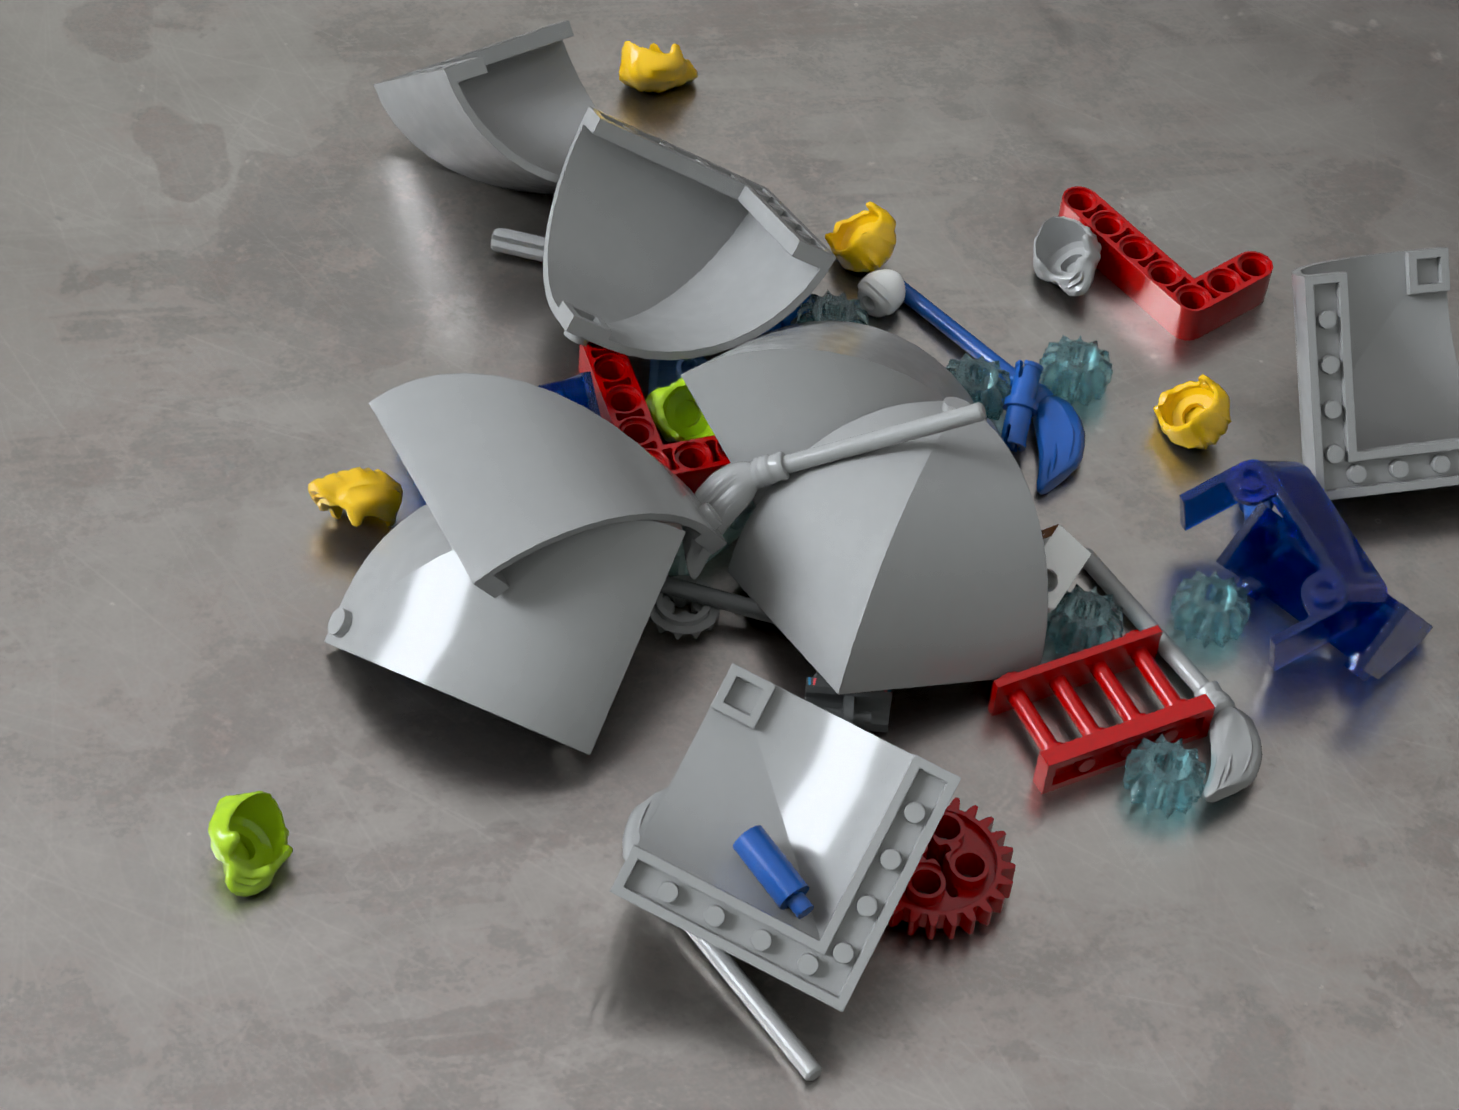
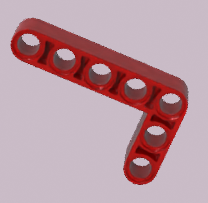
M1074 186L1064 191L1058 217L1064 216L1080 221L1083 225L1090 227L1093 234L1097 236L1102 249L1100 252L1101 259L1096 268L1174 337L1185 341L1198 339L1264 302L1273 270V263L1263 253L1256 251L1241 253L1193 278L1094 191L1082 186Z
M590 341L587 346L579 345V371L595 413L616 426L673 472L694 494L713 472L730 463L715 435L663 445L628 356Z

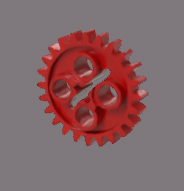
M955 797L951 801L900 898L888 926L894 927L903 920L908 922V935L912 936L917 928L921 926L925 927L928 939L933 940L936 928H943L947 937L954 939L956 926L960 925L970 935L973 934L976 920L987 926L990 924L992 912H1002L1005 898L1010 897L1016 865L1011 863L1013 847L1004 846L1005 831L991 832L994 822L992 816L979 821L976 819L978 806L974 805L964 812L959 810L960 798Z

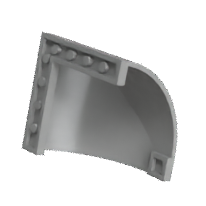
M569 20L551 24L374 84L379 99L393 123L410 142L427 156L446 168L470 179L495 187L521 192L555 194L564 162L579 125L589 106L597 109L580 81L563 42V39L574 36Z
M589 106L570 146L552 201L544 244L543 281L549 307L564 328L563 334L571 341L582 346H587L590 341L625 355L645 359H692L713 355L737 347L777 325L813 292L825 277L836 256L768 188Z
M1435 247L1348 257L1314 263L1294 269L1292 271L1303 478L1305 490L1309 497L1319 502L1459 485V366L1454 349L1448 310L1447 291L1450 290L1448 248Z
M808 321L787 325L766 332L681 374L730 463L737 461L752 462L754 458L772 455L778 451L788 455L809 449L841 426L864 415L896 405L924 401H944L946 397H958L966 400L970 405L974 404L968 392L954 375L917 345L882 329L846 321ZM989 418L985 419V421L999 434L994 423ZM771 485L758 488L752 500L755 506H757Z
M454 373L438 374L409 381L389 389L369 402L472 584L493 598L498 597L510 588L501 572L504 568L561 539L606 525L640 520L668 521L684 525L694 541L712 555L727 544L718 530L723 525V522L708 502L702 505L693 491L673 472L616 426L586 407L555 392L527 382L496 375Z
M946 397L944 401L906 403L884 408L841 426L810 448L970 405V403L958 397ZM985 420L790 473L788 480L777 481L764 494L745 524L733 550L727 572L838 695L996 680L1008 672H1020L1041 664L1048 616V576L1042 531L1029 487L1018 463L999 434Z
M426 504L396 525L367 556L355 574L339 608L331 615L328 623V634L324 642L590 755L686 531L655 520H640L606 525L572 535L545 546L501 570L510 588L498 597L493 598L472 584Z
M732 663L666 793L638 844H634L609 892L843 1012L962 778ZM761 825L807 883L809 891L806 897L814 906V909L807 916L798 919L790 908L781 910L733 849L734 842L748 829Z

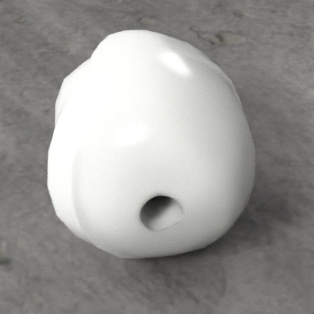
M891 269L875 270L867 274L857 285L858 302L861 308L872 317L879 318L891 315L900 307L905 298V282L898 272Z

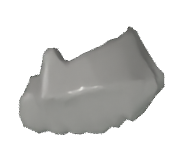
M1053 216L1044 221L1038 231V235L1034 239L1033 267L1035 273L1043 281L1059 285L1069 296H1081L1091 288L1094 282L1095 269L1101 259L1100 252L1102 247L1090 227L1083 225L1075 219Z

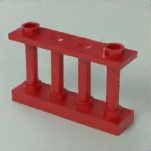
M1158 625L1141 631L1132 630L1120 638L1020 672H1008L993 681L987 710L991 716L1012 709L1015 710L1040 749L1033 782L1042 795L1207 736L1215 706L1206 694L1191 699H1181L1155 661L1163 632ZM1137 667L1164 708L1148 714L1140 713L1115 674ZM1096 681L1123 720V723L1108 728L1099 727L1074 688ZM1055 695L1082 737L1065 743L1057 742L1033 705V702Z

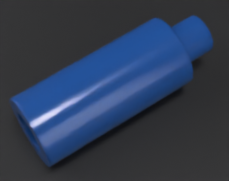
M761 825L748 829L734 842L733 849L781 910L790 908L795 916L801 919L814 909L813 904L806 897L809 886Z

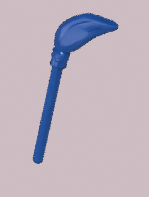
M905 282L906 293L903 301L905 304L1012 388L1015 368ZM1039 383L1035 399L1039 406L1037 415L1033 416V426L1039 450L1037 491L1042 495L1053 490L1078 468L1084 454L1085 431L1081 418L1071 404L1058 396H1054L1045 384Z

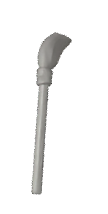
M978 402L788 455L778 451L772 455L754 458L752 462L737 461L729 463L713 472L697 489L695 495L702 505L708 502L717 512L723 522V525L718 530L723 535L732 522L749 506L758 488L775 484L777 481L788 480L790 473L984 421L987 417L984 405ZM682 525V530L686 531L683 538V547L687 570L691 578L696 579L703 570L711 553L694 541L687 528Z
M1086 548L1091 555L1083 568L1135 627L1141 631L1158 625L1093 550ZM1161 628L1163 632L1157 650L1158 653L1194 692V697L1206 694L1215 706L1209 731L1211 767L1203 795L1206 802H1216L1248 787L1255 780L1263 755L1261 739L1253 720L1246 713L1235 708V702L1221 689L1217 681L1209 682Z
M668 787L653 794L646 801L635 807L630 814L622 838L624 860H626L633 845L638 844ZM685 931L803 1078L807 1081L816 1079L822 1072L821 1065L729 953Z

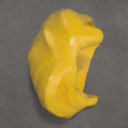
M631 41L624 42L618 72L619 80L637 91L660 93L670 90L675 86H682L686 82H692L698 77L697 70L689 59H684L680 46L676 43L671 46L670 53H663L655 43L650 44L649 49L639 47Z
M871 201L866 203L869 211L863 210L848 219L836 222L833 233L825 234V239L832 253L846 270L858 273L873 272L889 260L895 248V219L887 210Z
M1202 374L1199 376L1198 382L1188 381L1162 392L1158 405L1153 408L1161 430L1164 434L1168 435L1170 441L1189 449L1198 448L1206 450L1209 445H1216L1220 437L1226 433L1228 424L1232 422L1230 417V398L1227 392L1218 383Z
M356 467L349 470H341L337 473L328 474L323 478L314 479L308 484L310 497L320 511L329 510L333 518L339 519L343 509H346L348 519L351 525L355 527L361 525L365 516L378 517L387 526L392 527L395 524L402 503L403 490L401 484L379 469L373 471L370 468Z

